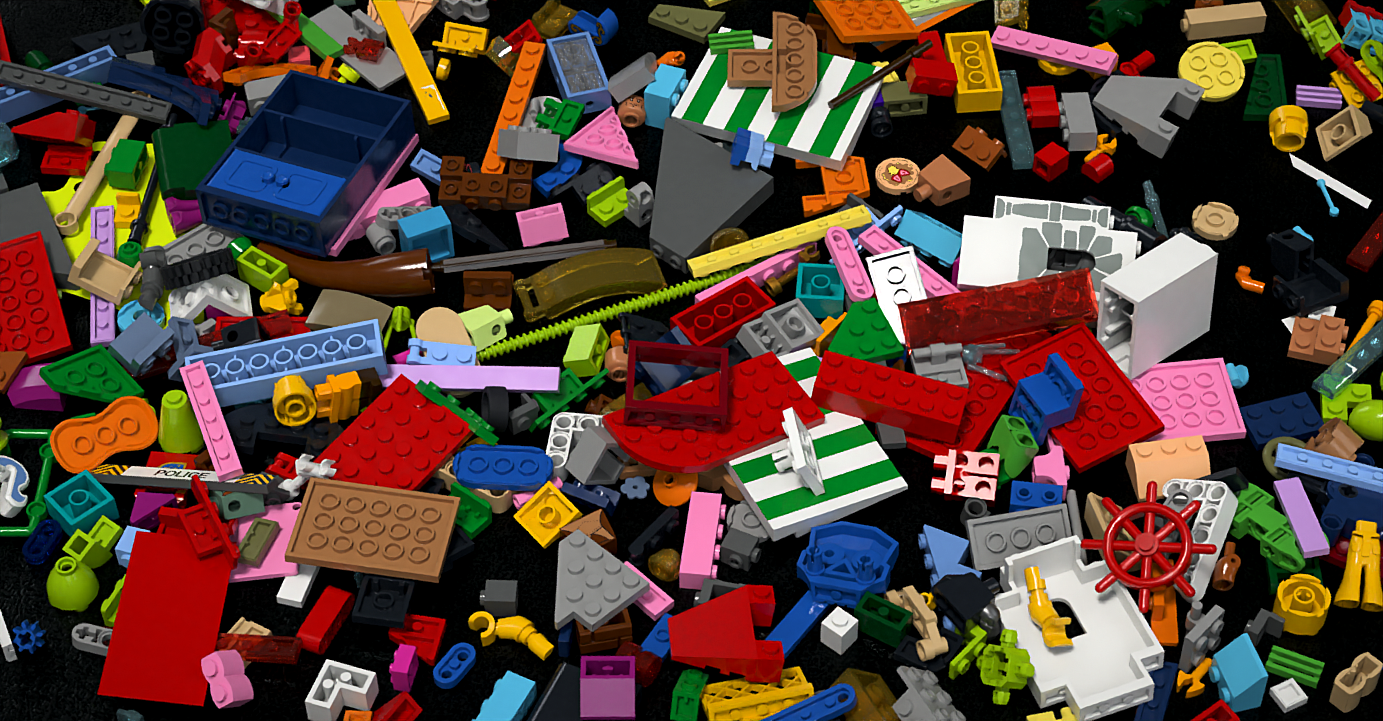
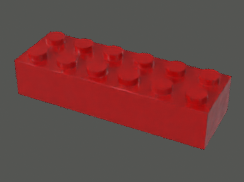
M825 350L813 386L811 399L819 408L874 423L886 424L901 428L907 432L954 444L969 389Z

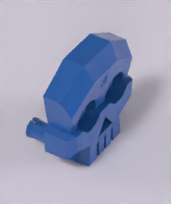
M839 521L811 527L809 546L806 550H802L797 562V577L807 584L812 593L813 601L822 603L827 601V604L834 605L837 603L838 606L845 607L847 605L849 608H855L866 591L873 594L886 593L890 583V572L899 555V543L879 528Z

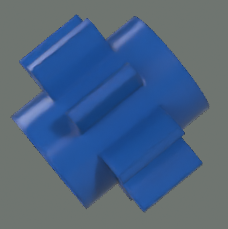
M26 619L22 622V628L16 626L13 629V632L17 635L12 640V643H17L20 647L19 652L29 649L30 653H34L36 645L41 647L45 644V641L41 638L46 633V630H41L38 626L39 621L29 624V621ZM27 632L31 634V636H30L31 641L27 639V637H28Z

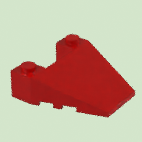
M745 585L668 618L667 626L671 660L705 669V665L721 669L720 673L729 675L730 672L744 675L745 680L751 682L780 683L785 661L782 641L755 640L753 626L771 627L776 604L773 586Z

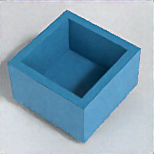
M441 205L397 220L401 252L428 248L432 262H438L455 256L452 225Z

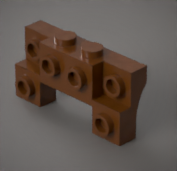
M807 13L804 24L806 26L809 24L814 30L816 38L822 40L823 53L856 60V52L853 51L855 43H842L823 15Z
M442 156L441 181L438 195L439 206L463 204L472 210L479 208L493 211H526L531 209L534 174L533 160L510 159L509 174L465 172V157Z

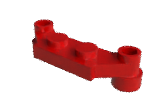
M289 1L285 4L283 23L262 45L257 42H249L244 50V62L246 65L255 66L258 63L267 62L276 64L301 38L303 32L299 30L298 18L302 8L299 3Z

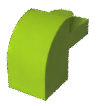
M102 515L88 535L77 529L62 550L76 560L87 564L91 569L105 564L113 556L109 551L125 530Z

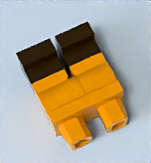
M375 367L342 373L336 377L334 374L326 375V383L314 385V394L317 400L315 417H328L330 423H336L338 420H346L351 416L360 415L362 413L360 410L368 407L381 394L382 383Z

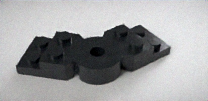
M456 523L441 575L453 569V561L475 551V543ZM377 574L364 576L352 612V622L404 629L407 617L412 612L416 598L415 587L419 584L420 580Z

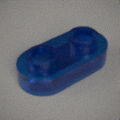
M47 519L36 526L22 548L26 562L37 565L49 558L63 536L62 528L58 521Z

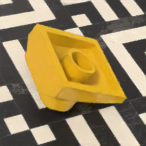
M548 481L513 517L546 549L560 537L559 528L581 518L583 514Z

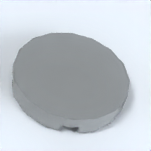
M746 499L740 501V504L736 506L734 504L727 513L728 531L732 527L759 537V543L770 538Z

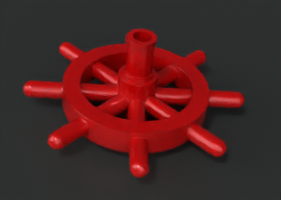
M1150 481L1147 484L1146 502L1133 504L1123 510L1109 497H1104L1101 504L1114 518L1108 524L1103 540L1083 539L1080 545L1082 549L1103 550L1104 560L1110 570V573L1095 585V591L1103 593L1118 580L1124 586L1139 591L1138 610L1141 613H1147L1149 610L1150 592L1164 590L1174 584L1187 597H1193L1195 589L1183 577L1191 565L1193 554L1213 555L1217 552V547L1214 544L1194 543L1191 531L1185 522L1201 508V503L1198 500H1193L1179 513L1166 505L1156 503L1157 483L1155 481ZM1145 516L1144 533H1142L1132 520ZM1155 516L1169 521L1154 534ZM1124 528L1135 541L1117 540V537ZM1176 529L1179 531L1182 543L1162 542ZM1115 551H1134L1123 562L1118 564ZM1162 553H1180V556L1173 566ZM1142 559L1140 578L1128 574L1127 571ZM1152 563H1156L1165 573L1151 578Z

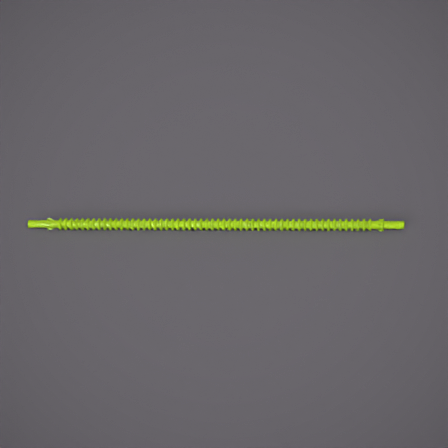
M763 256L758 261L754 260L751 263H744V265L739 264L738 267L732 266V269L720 270L719 273L714 272L713 275L709 274L706 278L701 277L700 280L695 278L694 281L689 280L687 284L682 282L681 286L676 284L675 288L670 286L669 290L663 288L662 292L657 290L656 294L651 292L650 296L648 294H645L643 298L638 296L637 300L632 298L631 302L626 300L625 304L619 302L618 306L613 304L612 308L607 306L606 310L600 308L599 312L594 310L593 314L588 312L587 316L581 314L580 318L575 316L574 320L568 319L566 323L561 321L560 325L555 323L554 327L548 325L547 329L542 327L541 331L536 329L535 333L529 331L528 335L523 333L522 337L516 335V339L512 337L509 338V341L504 339L503 343L496 342V345L492 344L490 347L476 352V356L480 362H483L484 358L490 360V356L496 358L497 354L502 356L503 352L509 354L510 350L516 351L518 347L523 349L524 345L529 347L530 343L535 345L536 341L542 343L543 339L548 341L549 337L555 339V335L561 337L562 333L565 335L568 334V331L573 333L575 326L591 325L595 322L599 324L601 320L606 322L608 318L610 320H613L614 316L618 318V314L621 312L632 314L633 310L638 312L639 308L644 310L645 306L651 308V304L657 306L658 302L663 304L664 300L669 302L670 298L676 300L677 296L682 298L683 294L688 296L689 292L694 294L696 290L701 292L702 288L707 290L708 286L713 287L714 284H719L773 256Z

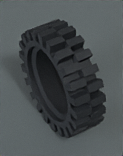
M229 247L193 256L162 267L159 270L165 289L172 290L218 277L237 269L232 250Z

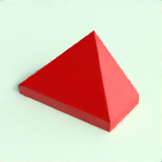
M403 691L373 713L372 721H414L422 712V708L407 691Z

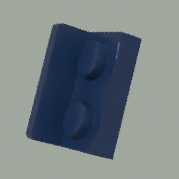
M575 478L573 484L564 482L560 490L569 501L594 511L602 508L605 515L610 517L613 516L621 498V494L617 491L601 485H583L577 478Z

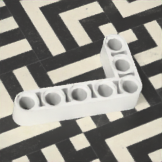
M561 412L554 416L546 454L553 461L554 473L552 479L556 476L562 482L567 479L569 471L565 468V465L574 446L579 442L581 433L587 426L604 427L602 424V417L604 415Z
M1171 479L1165 483L1162 489L1166 499L1172 491L1184 489L1191 494L1192 501L1198 500L1201 503V508L1196 512L1198 515L1191 530L1193 542L1214 544L1217 547V552L1213 555L1193 554L1191 565L1183 576L1195 589L1193 597H1187L1176 584L1173 585L1186 602L1193 603L1194 601H1199L1205 594L1238 507V499L1223 482ZM1181 495L1173 500L1175 505L1180 503L1187 504L1188 499Z

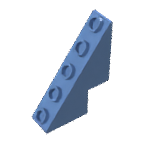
M924 524L923 534H918V543L920 549L925 551V567L927 570H931V587L947 574L964 575L972 572L981 580L982 572L964 566L969 553V540ZM944 614V628L955 632V625Z

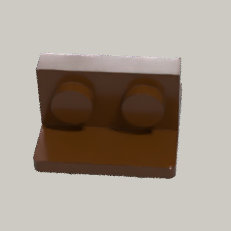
M464 271V311L484 305H489L497 312L507 308L511 311L514 275L511 272Z

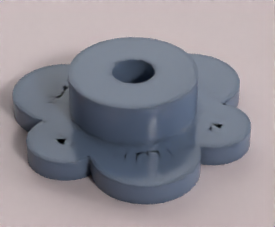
M636 476L634 478H627L625 484L621 485L620 489L623 494L627 495L628 499H644L647 496L650 485L645 483L644 477Z

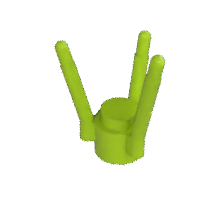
M397 306L392 310V319L388 321V328L384 338L385 352L393 328L397 332L410 328L412 338H416L415 320L410 318L411 311L405 306Z

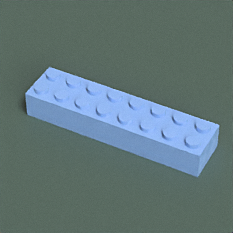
M378 319L185 357V366L203 360L220 408L271 398L274 396V383L289 375H300L305 380L306 385L314 389V385L326 383V375L334 374L336 377L342 373L375 367L378 376L388 374L384 341Z

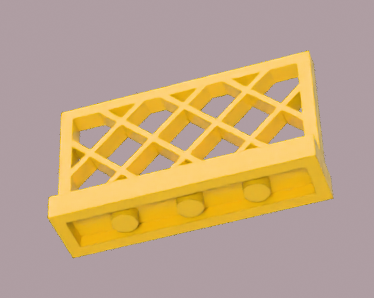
M798 666L783 669L780 683L751 682L745 680L744 677L706 685L700 702L708 721H761L815 694L812 683L807 682L802 670ZM751 691H756V692H758V693H757V694H753V693H750V692H751ZM725 696H728V697H732V698H731V699H725L724 697H725Z

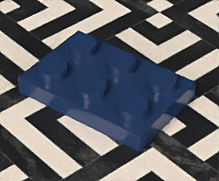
M1306 392L1239 408L1246 432L1257 451L1262 450L1270 440L1277 437L1286 436L1303 440L1318 436L1320 434L1318 429L1324 425L1323 420Z

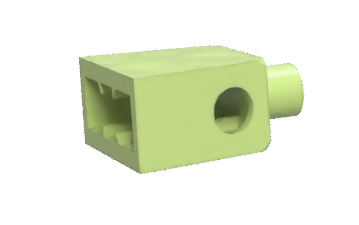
M489 305L458 314L463 321L472 346H477L476 352L505 338L507 335L505 325L513 322V315L508 308L497 312Z

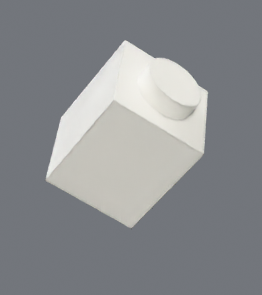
M837 607L821 622L820 641L838 654L842 655L857 640L858 620L840 607Z

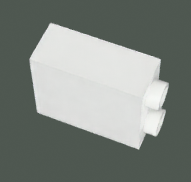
M1180 232L1101 280L1096 339L1130 380L1209 331L1218 253L1213 251L1208 245L1200 244Z

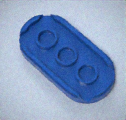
M474 444L466 447L465 451L457 453L453 460V473L456 480L461 485L472 489L534 491L542 488L550 481L554 473L552 458L545 454L544 450L532 446L494 445L493 447L489 444Z

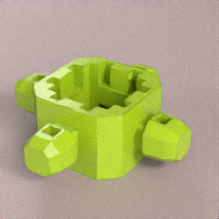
M1003 629L1000 638L1001 646L989 644L984 649L983 655L979 656L976 662L977 668L981 670L980 677L983 684L995 686V690H993V702L995 704L1007 705L1010 697L1009 688L1021 690L1027 684V678L1033 677L1035 671L1034 666L1030 663L1028 651L1015 648L1017 631L1011 629ZM1004 657L1008 658V663L1004 662ZM1002 670H1004V672H1007L1006 676L1002 675Z

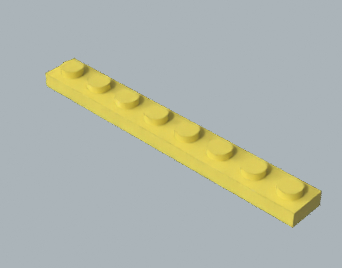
M860 205L687 260L688 268L694 278L706 277L718 270H728L737 264L750 263L756 258L775 255L778 251L794 249L807 242H817L826 236L829 228L834 226L842 227L845 230L861 228L865 224L872 222L871 214L864 205Z

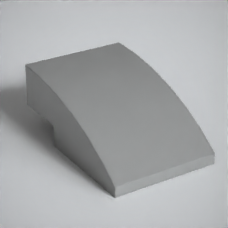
M649 52L609 79L608 91L618 103L655 80V72L658 68L654 53Z
M797 298L767 310L760 318L742 325L736 337L752 358L770 351L776 357H780L816 344V339L825 331L800 299Z

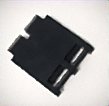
M625 312L618 314V321L622 325L620 334L624 338L623 352L625 354H628L629 340L655 342L670 331L668 327H665L659 321Z

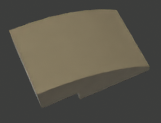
M323 289L304 326L318 331L378 319L382 332L393 308L362 295L346 291Z

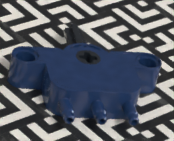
M1364 453L1356 454L1357 458L1354 462L1374 467L1375 462L1371 456ZM1290 470L1286 479L1299 477L1304 490L1317 495L1315 502L1321 504L1320 506L1323 511L1319 524L1329 540L1330 547L1337 544L1340 536L1351 540L1352 531H1355L1356 521L1359 520L1377 523L1376 533L1383 540V493L1325 479L1323 483L1297 471Z

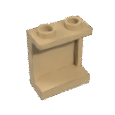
M92 237L73 263L67 281L119 306L124 298L129 299L134 289L133 284L138 285L142 279L141 263L138 261L135 267L132 268L99 252L98 248L101 241Z

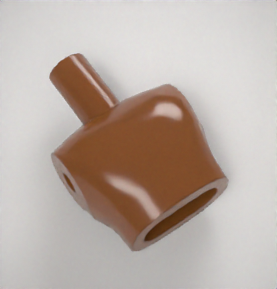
M1233 542L1225 543L1224 556L1217 561L1212 573V586L1219 591H1228L1234 586L1235 576L1241 564L1239 556L1235 554L1236 544Z

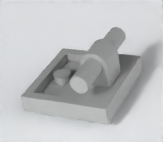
M937 343L929 344V347L912 349L910 361L914 374L969 388L968 378L960 354L963 352L961 343L948 345Z
M1194 601L1191 610L1187 613L1185 622L1187 630L1178 667L1185 673H1188L1194 666L1198 667L1204 660L1205 654L1209 650L1214 651L1221 641L1219 633L1225 624L1222 621L1225 610L1218 605H1215L1204 615L1201 613L1202 603Z

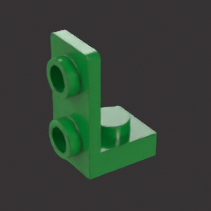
M698 669L683 670L673 690L670 720L698 721L701 695L709 680V674L703 673Z

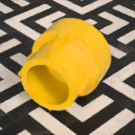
M1284 105L1270 113L1269 132L1273 146H1276L1277 149L1283 152H1295L1303 147L1308 132V115L1303 108L1295 105Z
M300 375L285 376L277 383H274L275 389L273 391L272 404L275 416L279 422L287 426H300L309 422L314 417L317 410L314 393Z

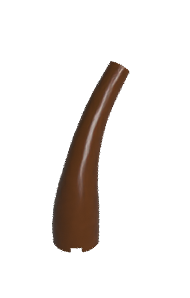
M261 241L257 246V249L286 264L289 277L322 289L346 291L375 298H409L435 293V277L432 274L430 265L432 260L428 248L358 260L328 262L296 256L286 252L282 247L267 241Z

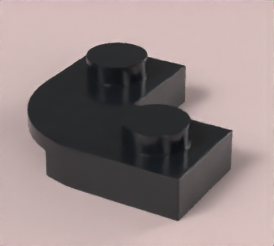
M942 627L939 634L940 637L946 639L948 652L935 655L934 659L923 662L919 658L916 649V643L919 640L906 634L895 650L893 659L909 667L937 673L950 666L951 661L964 646L965 637Z

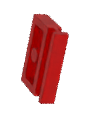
M48 144V151L45 152L40 166L42 174L86 176L92 161L91 156L94 155L93 147Z

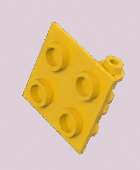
M1363 59L1354 62L1360 71L1382 93L1373 102L1383 98V86L1376 74L1366 66ZM1334 71L1330 73L1333 79L1329 83V88H1339L1349 106L1353 104L1356 108H1361L1362 104L1367 100L1363 93L1359 91L1343 72Z

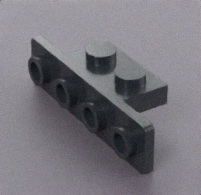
M603 161L600 164L592 163L585 169L586 172L582 175L576 173L567 180L569 183L564 186L560 183L550 190V196L546 200L548 203H551L571 190L582 207L586 206L587 196L617 178L609 167L614 163Z

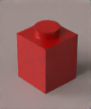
M1051 142L1034 154L1032 171L1050 182L1068 169L1070 153L1056 143Z

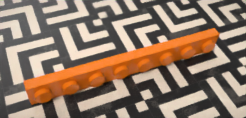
M524 41L481 167V173L505 174L510 158L497 156L499 129H508V125L521 126L546 53V44Z

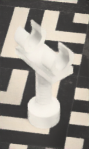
M302 454L295 461L296 475L298 476L293 480L286 479L278 486V488L290 491V497L286 501H292L300 493L299 487L307 482L310 477L322 479L333 477L337 469L330 468V466L336 461L324 459L321 464L309 462L314 456Z

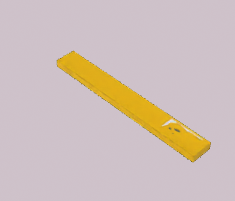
M371 0L428 125L450 119L449 112L397 1Z

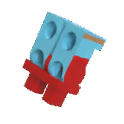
M1347 0L1342 7L1343 11L1338 17L1345 31V35L1342 37L1343 43L1359 50L1370 39L1379 41L1383 45V14L1369 6L1364 7L1357 4L1356 1ZM1372 46L1370 48V54L1376 56L1377 54Z

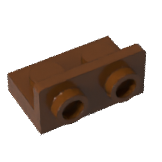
M226 7L208 22L211 28L221 33L225 38L222 41L225 47L230 45L234 50L238 47L239 33L233 10Z

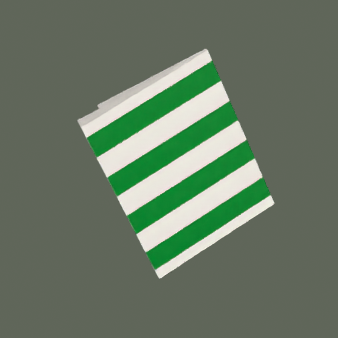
M721 27L718 33L734 32L736 30ZM752 35L754 49H772V39ZM709 48L672 113L671 118L695 133L729 142L734 141L738 127L764 135V142L775 144L774 154L842 171L847 157L851 156L884 78L833 110L829 108L828 102L882 69V67L817 51V85L814 93L803 104L787 112H772V87H727L728 53L711 55Z
M811 347L777 357L811 398L821 364ZM819 408L825 415V422L808 430L812 437L825 493L815 496L811 488L804 486L801 474L797 475L793 467L782 472L777 470L774 464L777 461H773L772 453L786 449L789 438L723 464L773 542L791 534H794L796 538L811 532V527L829 524L908 489L905 480L860 418Z

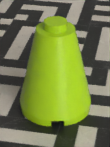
M171 390L164 394L162 398L158 441L164 452L181 454L191 452L193 454L203 448L204 437L187 395L181 390Z

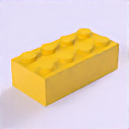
M989 31L945 34V56L947 62L954 63L958 77V83L953 92L956 112L968 113L1001 110L1003 89Z

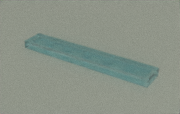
M1015 70L998 71L1003 89L1000 112L1013 170L1033 168L1034 150Z

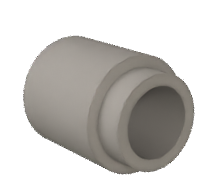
M376 222L369 225L366 230V237L375 251L381 255L391 254L396 248V239L390 229L381 228Z

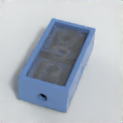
M589 31L547 39V59L562 100L567 99L585 104L583 114L605 110L612 106L611 93L608 91V80Z

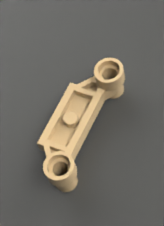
M913 585L904 587L900 591L890 590L882 594L883 599L913 612L912 623L923 637V640H919L916 643L918 656L923 662L934 659L935 655L948 652V643L944 637H940L937 628L935 612L928 608L924 597L918 594Z

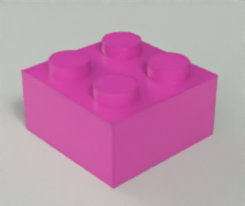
M400 644L398 650H395L394 663H391L389 668L394 690L411 691L419 667L416 646Z

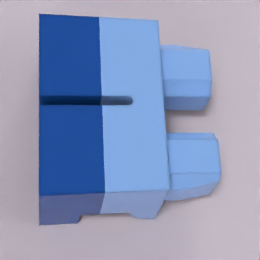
M738 127L731 148L730 164L739 166L740 160L751 163V167L755 171L758 165L770 168L774 157L775 144L764 142V135Z

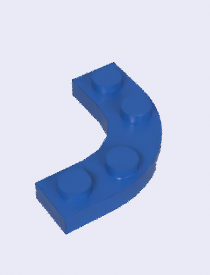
M559 139L558 157L560 160L558 164L533 180L534 187L546 198L550 196V190L560 183L564 186L569 183L567 180L571 176L581 173L583 155L564 151L563 143L566 141Z

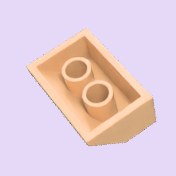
M1202 435L1135 443L1128 446L1125 464L1138 502L1146 501L1147 484L1150 481L1157 483L1158 500L1165 499L1162 489L1165 483L1171 479L1194 480L1211 474L1209 454Z

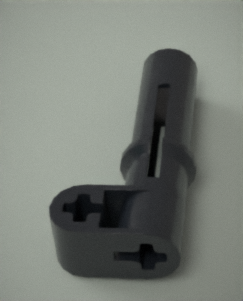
M1093 196L1085 197L1080 203L1111 207L1110 215H1114L1113 230L1138 233L1137 241H1141L1140 255H1136L1135 260L1168 240L1165 235L1139 222L1136 216L1126 215Z

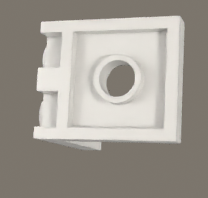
M228 274L174 289L168 298L170 318L175 316L194 320L208 305L232 316L253 317L249 285Z

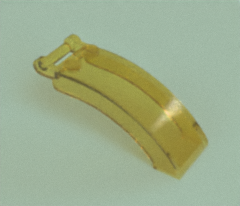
M610 248L579 254L557 262L525 280L518 279L513 283L514 290L519 294L524 308L523 315L527 322H534L543 316L553 319L576 306L602 297L630 293L648 294L650 296L651 292L656 293L657 290L668 286L654 252L640 248ZM532 288L539 303V306L535 308L527 292Z

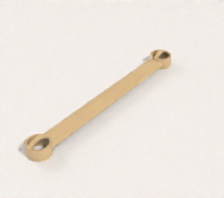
M139 90L132 92L151 98L150 94ZM122 115L63 212L55 216L54 222L59 234L70 235L78 230V219L105 176L104 167L111 159L112 149L116 147L119 139H127L139 118ZM64 221H68V225L60 224Z

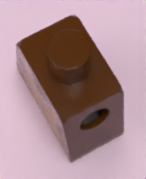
M602 508L559 528L560 541L579 529L613 556L617 553V539Z

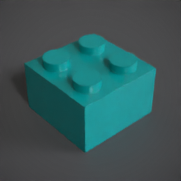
M799 263L796 299H800L814 318L826 319L830 316L838 319L843 314L845 286L836 266L832 264Z
M87 469L44 495L49 515L70 537H72L77 529L88 535L102 515L112 522L119 518L114 497Z

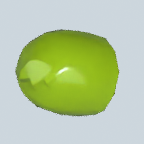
M1372 399L1363 401L1350 413L1348 425L1361 438L1383 442V400Z

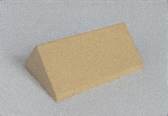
M1091 492L1087 495L1084 519L1093 539L1103 540L1106 528L1114 517L1101 504L1103 498ZM1124 528L1117 537V540L1135 541ZM1099 550L1100 555L1104 560L1103 550ZM1115 551L1118 564L1123 562L1134 551ZM1142 559L1127 573L1141 570Z

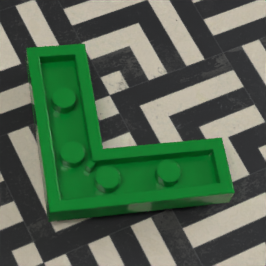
M420 379L415 388L440 407L443 405L467 422L469 424L468 428L494 447L499 440L493 433L495 428L481 418L479 414L469 407L466 410L459 407L461 402L450 394L447 397L440 393L442 388L432 381L427 384Z

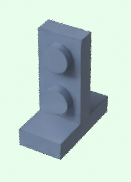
M172 316L168 320V326L175 332L172 340L174 341L173 346L177 361L170 367L167 374L170 380L184 382L179 368L185 366V357L213 352L214 350L213 347L199 345L193 320Z

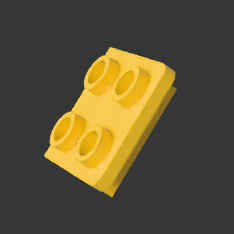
M446 21L442 42L433 41L432 45L438 46L437 51L457 54V50H459V55L477 58L478 54L485 55L489 29Z

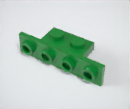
M567 368L560 375L559 393H533L531 398L537 401L544 414L533 422L529 427V431L532 433L537 428L540 430L545 429L552 423L551 418L561 412H567L570 409L568 405L575 401L577 404L588 396L587 391L591 388L594 390L600 388L606 382L604 378L609 373V370L605 368L583 385L574 372Z

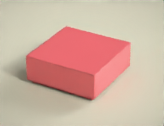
M307 45L291 47L288 51V63L311 65L310 48Z

